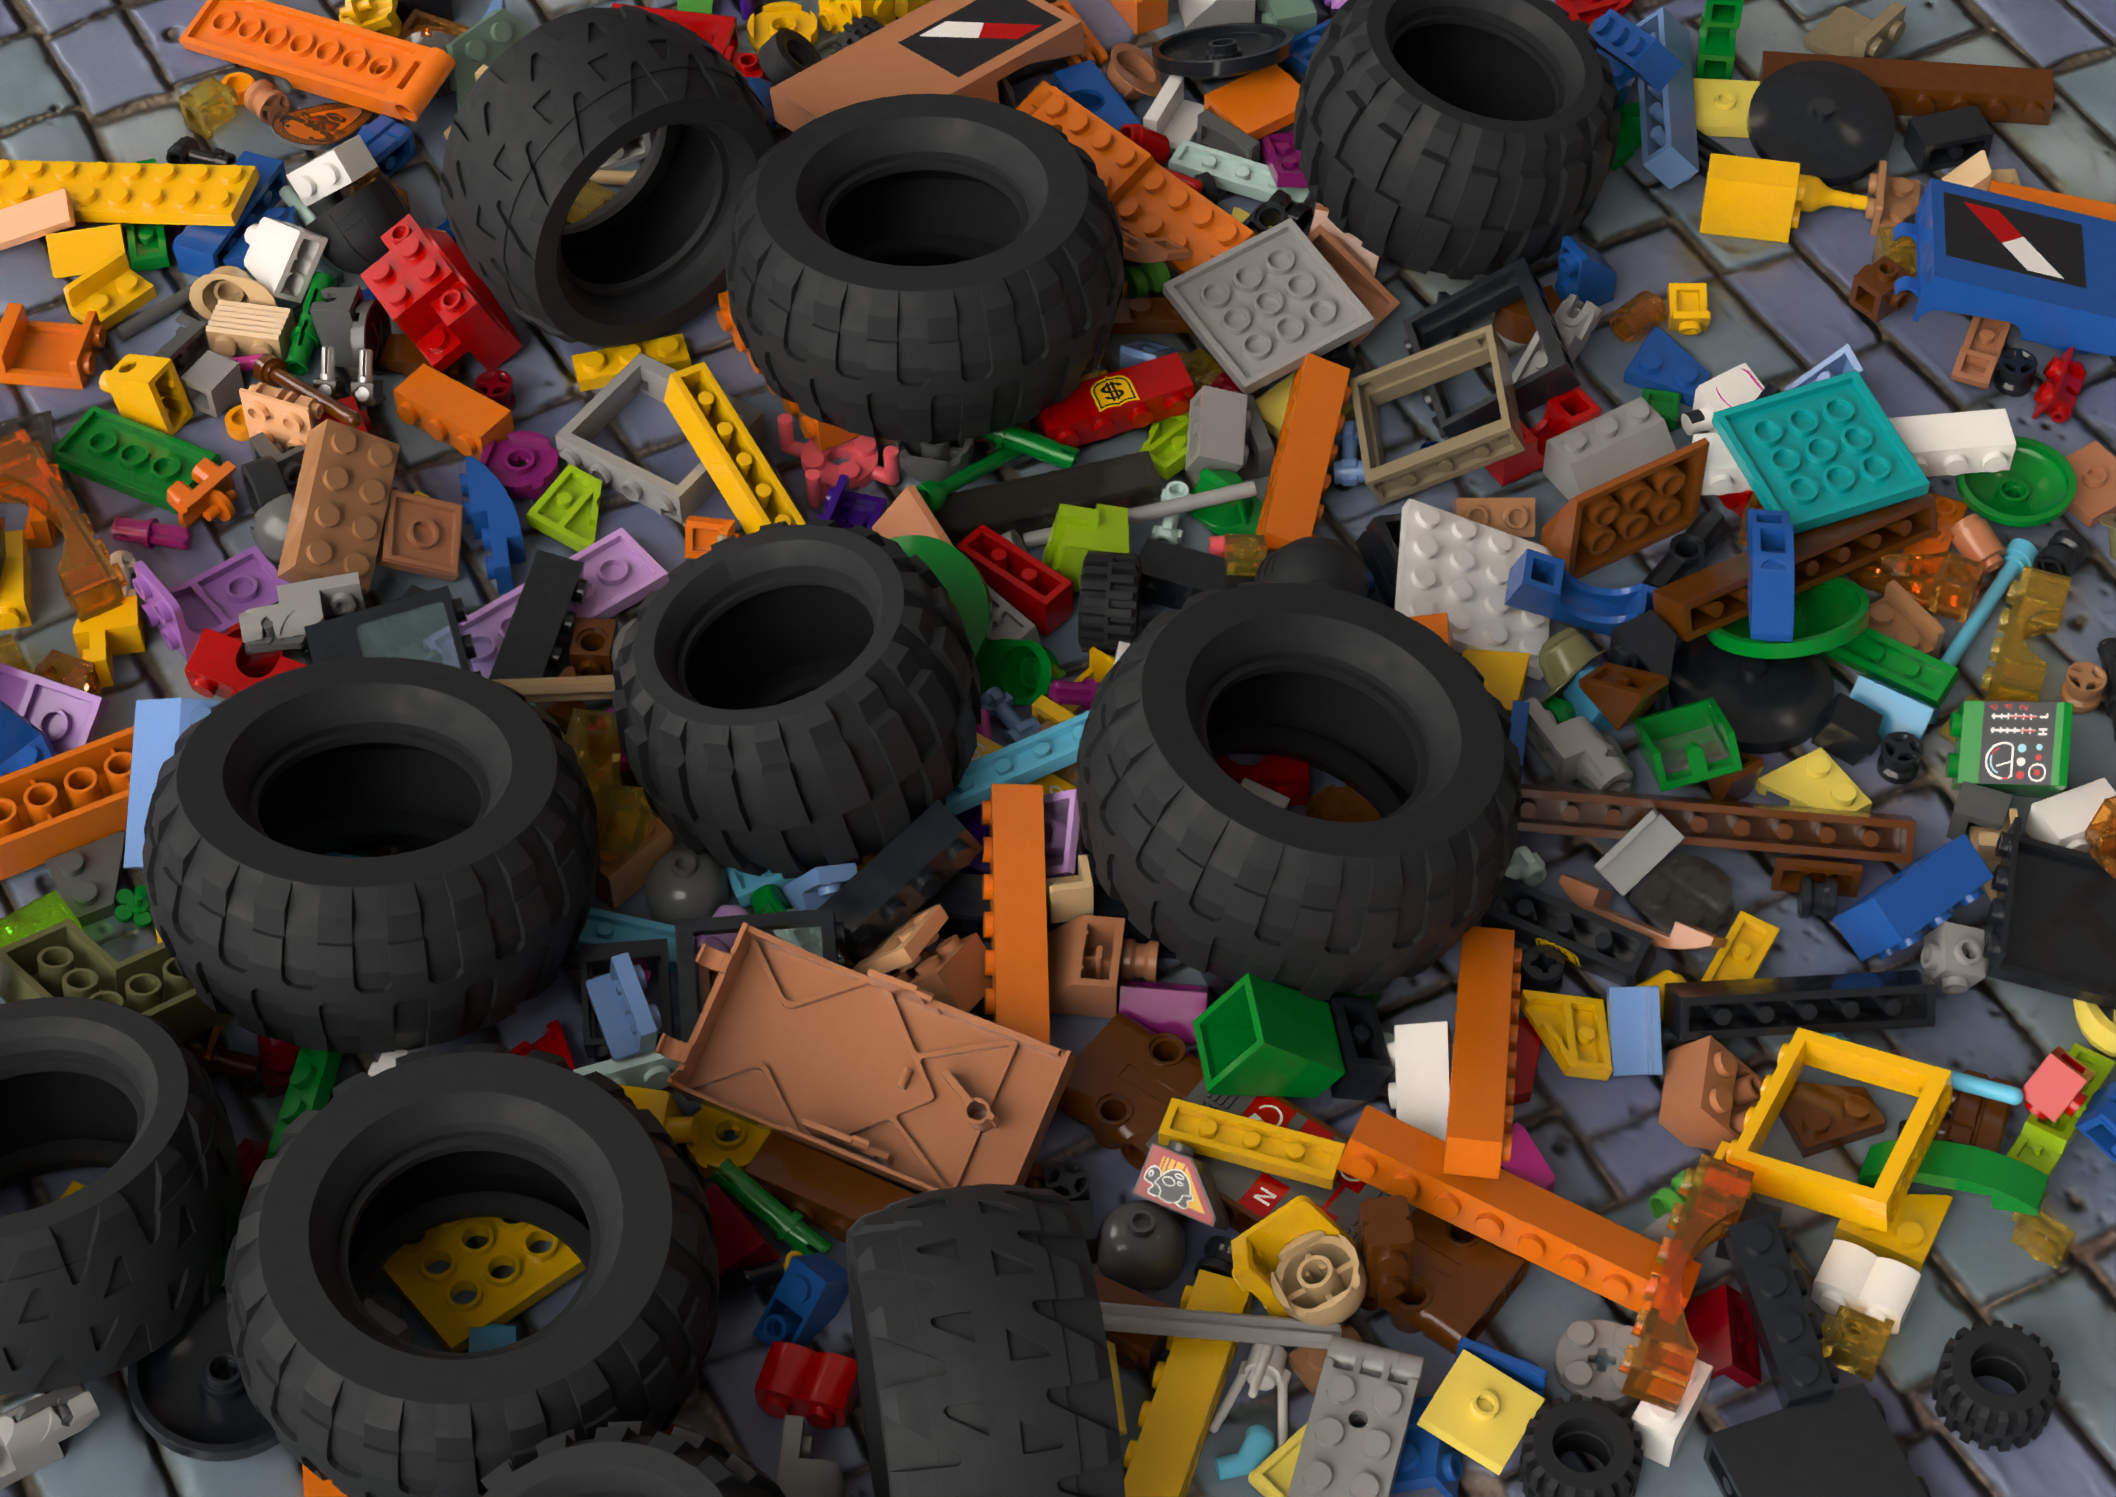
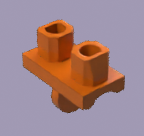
M205 457L192 470L191 479L197 482L198 486L192 489L182 480H177L168 488L166 501L178 512V524L181 527L189 529L201 517H204L209 522L216 517L227 522L235 516L236 510L233 502L238 499V495L233 491L235 484L232 480V474L236 472L235 465L227 460L219 466Z

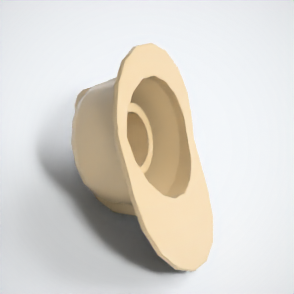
M220 266L211 271L210 274L196 279L190 287L189 299L193 308L208 320L213 315L218 299L278 307L275 297L267 287L253 280L246 271L235 266Z

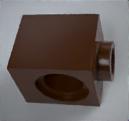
M576 617L569 650L570 664L574 667L576 676L613 675L614 667L611 654L614 639L618 634L617 619Z

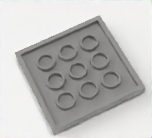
M1292 218L1162 284L1165 297L1239 390L1246 395L1300 368L1307 353L1320 357L1370 331L1375 326V318Z

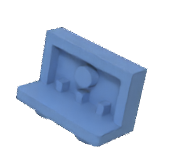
M628 952L611 957L610 973L587 980L585 987L612 1060L618 1062L655 1050L658 1030L662 1029V1021L654 1003L648 1005L643 990H646L648 987L641 965L633 966Z

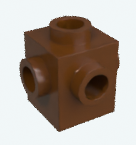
M1883 256L1873 264L1865 265L1859 273L1854 275L1849 304L1877 323L1892 312L1900 311L1906 306L1911 297L1910 290H1904L1899 292L1898 295H1894V283L1900 277H1913V275L1887 256Z

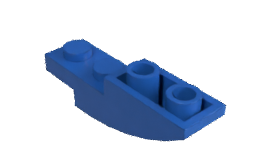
M465 456L466 473H459L462 497L469 496L470 501H462L465 524H473L476 540L483 539L485 551L492 550V556H485L488 580L496 579L498 595H503L514 589L511 564L527 562L519 518L511 498L498 478L474 456Z
M1748 509L1746 518L1749 564L1747 596L1750 639L1769 642H1792L1795 560L1793 524H1790L1789 511Z

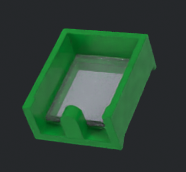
M1713 697L1642 716L1633 721L1641 757H1644L1661 792L1743 770L1735 732Z

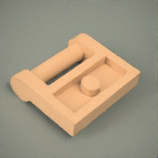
M940 904L911 915L903 925L882 941L868 958L858 962L852 970L867 975L869 968L884 974L898 969L899 972L909 970L921 960L920 953L922 950L939 938L938 931L949 917Z

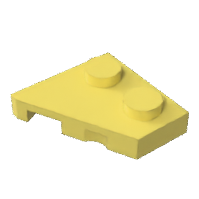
M1822 747L1759 777L1755 785V790L1759 794L1766 797L1770 791L1789 800V806L1870 812L1873 803Z

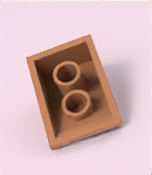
M1319 224L1307 238L1375 318L1373 329L1351 340L1354 349L1400 302Z

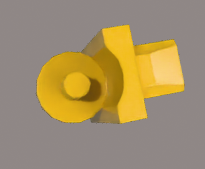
M345 0L346 7L340 8L339 21L346 24L369 29L374 32L379 30L381 34L397 37L402 27V22L396 14L398 0Z

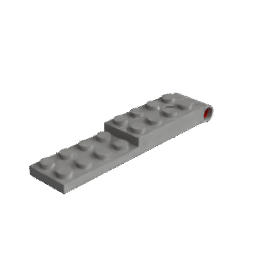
M1332 1335L1287 1497H1391L1423 1375L1425 1357ZM1353 1422H1361L1365 1426L1355 1428L1351 1424Z

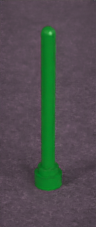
M1004 447L941 482L926 480L915 487L931 512L934 513L943 507L948 495L1024 454Z

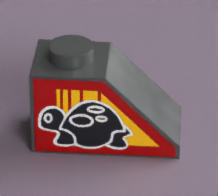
M1170 1139L1168 1146L1152 1142L1132 1194L1208 1226L1227 1231L1230 1220L1207 1163L1193 1157L1196 1149Z

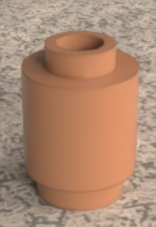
M1977 513L1964 517L1950 529V533L1953 535L1952 543L1973 573L1982 571L1984 575H1987L2004 564L2003 557L2007 553V549L1987 520L1980 519Z

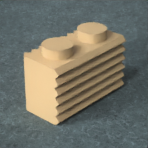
M218 299L213 315L208 320L206 335L210 351L223 356L239 357L265 353L273 354L284 361L291 345L290 334L292 329L296 327L291 308Z

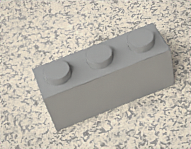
M1641 396L1547 440L1543 474L1570 501L1581 493L1676 451L1665 420Z

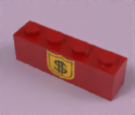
M1178 352L1079 382V387L1070 396L1059 403L1043 409L1040 415L1034 417V421L1042 436L1076 448L1093 441L1107 439L1128 430L1142 428L1151 423L1189 412L1190 400L1194 397V384Z

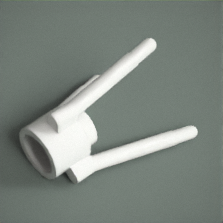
M1254 1343L1251 1346L1248 1360L1241 1362L1238 1375L1209 1427L1210 1432L1216 1433L1219 1430L1247 1380L1250 1384L1248 1391L1250 1398H1255L1259 1390L1268 1391L1273 1389L1274 1385L1277 1386L1278 1448L1288 1440V1385L1291 1372L1284 1368L1287 1352L1283 1347Z

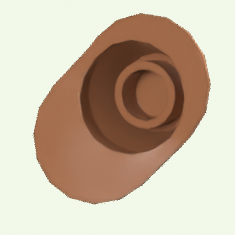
M1118 43L1113 46L1106 74L1107 80L1115 91L1122 93L1125 101H1137L1145 95L1157 97L1162 89L1159 70L1153 66V59L1140 48L1128 43Z

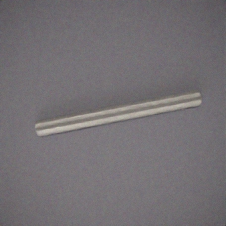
M1100 1302L1105 1331L1328 1349L1332 1335L1342 1337L1340 1323L1328 1327H1319L1287 1317Z

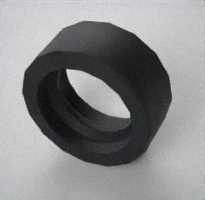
M271 455L242 464V479L254 514L269 501L289 493L280 468Z

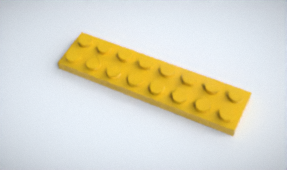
M0 159V210L65 188L71 193L75 222L236 226L260 179V175L256 166Z

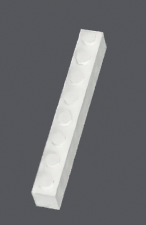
M2005 408L1888 418L1926 477L2010 470L2017 444ZM1718 432L1693 434L1692 443L1703 438L1710 442L1701 496L1740 493L1745 490L1753 491Z

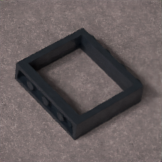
M1525 257L1402 321L1409 338L1404 341V345L1409 354L1413 355L1431 348V344L1523 296L1550 365L1513 384L1519 417L1547 403V400L1560 396L1581 385L1539 278ZM1444 380L1427 386V389L1422 391L1428 407L1437 414V416L1432 418V421L1442 439L1447 436L1449 439L1501 419L1497 393L1456 414Z
M833 908L675 920L681 1041L688 1043L701 1014L699 967L695 961L698 955L697 936L738 933L743 922L762 931L821 927L823 958L839 964L838 947L846 946L844 920L836 921ZM847 963L839 964L841 966L847 967Z

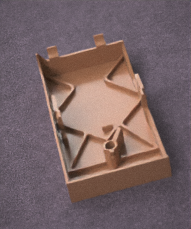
M745 922L742 923L730 953L716 950L705 943L702 944L695 961L719 973L688 1043L663 1033L655 1049L656 1053L678 1062L677 1070L667 1077L666 1082L681 1096L770 1132L778 1133L807 1147L921 1193L977 1184H1025L1077 1060L1072 1051L1059 1049L934 999V993L869 968L867 975L841 966L750 926Z

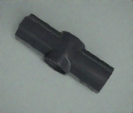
M1713 510L1707 513L1701 512L1684 533L1678 534L1671 539L1667 554L1642 583L1660 588L1702 570L1704 565L1730 536L1731 526L1725 521L1724 515Z

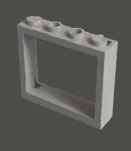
M639 353L555 435L559 463L565 466L571 464L601 480L602 486H607L623 494L627 499L637 501L655 510L659 515H665L683 524L687 517L691 516L718 489L702 462L678 485H675L589 442L639 392L665 403L664 396L669 376L678 370ZM725 394L755 443L762 444L766 440L764 413Z

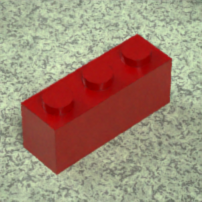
M981 524L955 546L956 549L961 551L976 565L986 584L1036 625L1037 631L1045 637L1073 615V582L985 525Z

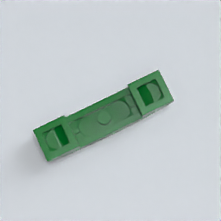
M1897 1140L1881 1142L1870 1146L1858 1177L1859 1184L1875 1187ZM1933 1140L1913 1182L1991 1196L1992 1208L2038 1216L2050 1180L2049 1176L2006 1155L1971 1145Z

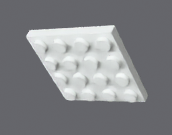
M1409 498L1402 507L1394 610L1401 612L1407 617L1447 612L1453 636L1454 651L1463 653L1467 649L1528 653L1530 654L1527 676L1540 681L1544 675L1539 665V652L1542 645L1549 639L1550 618L1511 607L1504 603L1509 571L1526 549L1552 556V553L1545 546Z

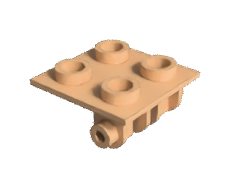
M259 382L257 385L251 384L248 390L239 389L249 438L263 432L273 444L279 443L284 452L300 445L305 448L308 433L314 428L312 421L314 418L320 419L324 411L323 404H320L317 398L303 395L298 397L296 392L290 391L288 393L286 389L269 386L263 382Z

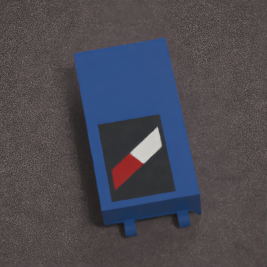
M1931 178L1916 208L1915 224L1903 222L1893 228V241L1902 236H1908L1916 243L1917 278L1903 276L1894 283V295H1898L1899 292L1904 290H1910L1916 297H1919L1913 321H1918L1922 315L1933 310L1995 319L2015 324L2021 331V340L2036 342L2066 352L2072 346L2075 348L2074 353L2088 355L2089 352L2116 357V222Z

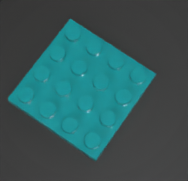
M1857 370L1713 413V426L1765 510L1789 511L1790 524H1793L1794 534L1928 494L1930 482Z

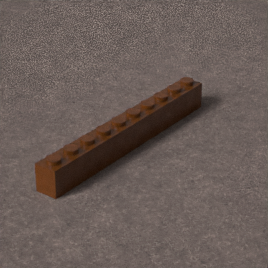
M1521 784V815L1518 820L1517 831L1622 839L1656 807L1685 836L1679 843L1683 845L1912 864L1916 821L1907 815Z
M771 1131L744 1171L791 1212L799 1211L804 1216L802 1221L808 1226L813 1225L825 1230L843 1243H846L847 1230L851 1228L860 1216L883 1209L887 1204L916 1195ZM1093 1272L1099 1302L1174 1308ZM1105 1331L1106 1340L1115 1344L1118 1365L1128 1370L1137 1369L1150 1375L1163 1353L1168 1337L1164 1335Z

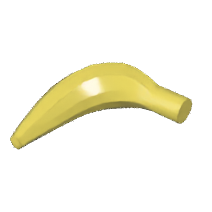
M2073 999L2076 1021L2082 1034L2100 1052L2109 1057L2116 1058V1025L2106 1017L2099 1005Z

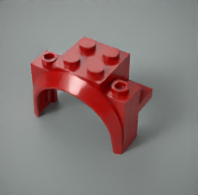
M408 214L380 237L390 251L361 273L360 276L393 321L416 344L434 369L442 373L467 351H470L487 371L495 370L522 348V340L489 288L470 267L461 249L445 230L428 227L422 228Z

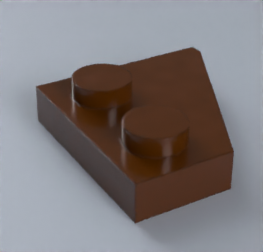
M1796 1082L1779 1113L1781 1121L1803 1158L1883 1133L1886 1125L1885 1119L1864 1087Z

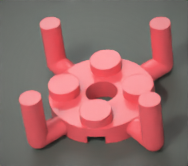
M783 413L777 417L781 451L801 458V467L805 475L807 504L810 508L818 509L822 506L829 487L836 486L841 474L849 475V489L859 486L860 490L869 485L873 480L890 486H895L900 482L899 451L896 446L884 448V467H881L878 461L876 441L873 437L861 435L821 451L812 439L807 443L794 439L793 418L790 414ZM836 458H845L849 460L839 465L831 463V461Z

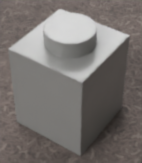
M207 350L180 378L191 407L215 418H218L240 396V388L245 389L239 363L228 356H222L210 350Z

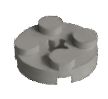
M1579 1320L1571 1323L1567 1328L1566 1334L1559 1340L1556 1348L1554 1374L1561 1388L1563 1384L1573 1395H1582V1401H1591L1592 1396L1602 1398L1601 1405L1609 1407L1611 1403L1617 1407L1626 1405L1627 1399L1632 1398L1636 1393L1637 1396L1639 1395L1647 1380L1649 1357L1646 1348L1641 1342V1334L1632 1326H1623L1609 1320ZM1602 1357L1613 1365H1608L1606 1372L1597 1371V1365L1589 1361Z

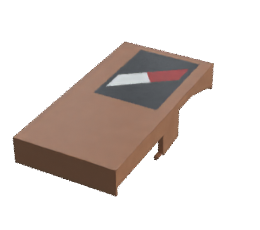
M932 0L771 87L770 95L774 121L791 131H795L810 121L834 110L863 101L905 94L960 95L999 103L997 81L1028 64L1076 54L1081 57L1085 56L1083 22L1045 0Z

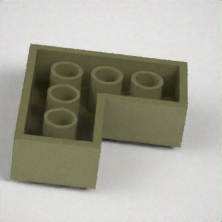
M68 918L0 949V997L7 1003L42 997H76L111 1002L160 1021L173 1030L181 1042L235 1017L214 1011L197 996L194 984L190 979L184 978L181 975L174 957H171L163 942L117 962Z

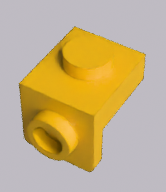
M1707 283L1668 284V331H1679L1681 335H1697L1701 331L1707 330L1711 321V312L1708 311Z

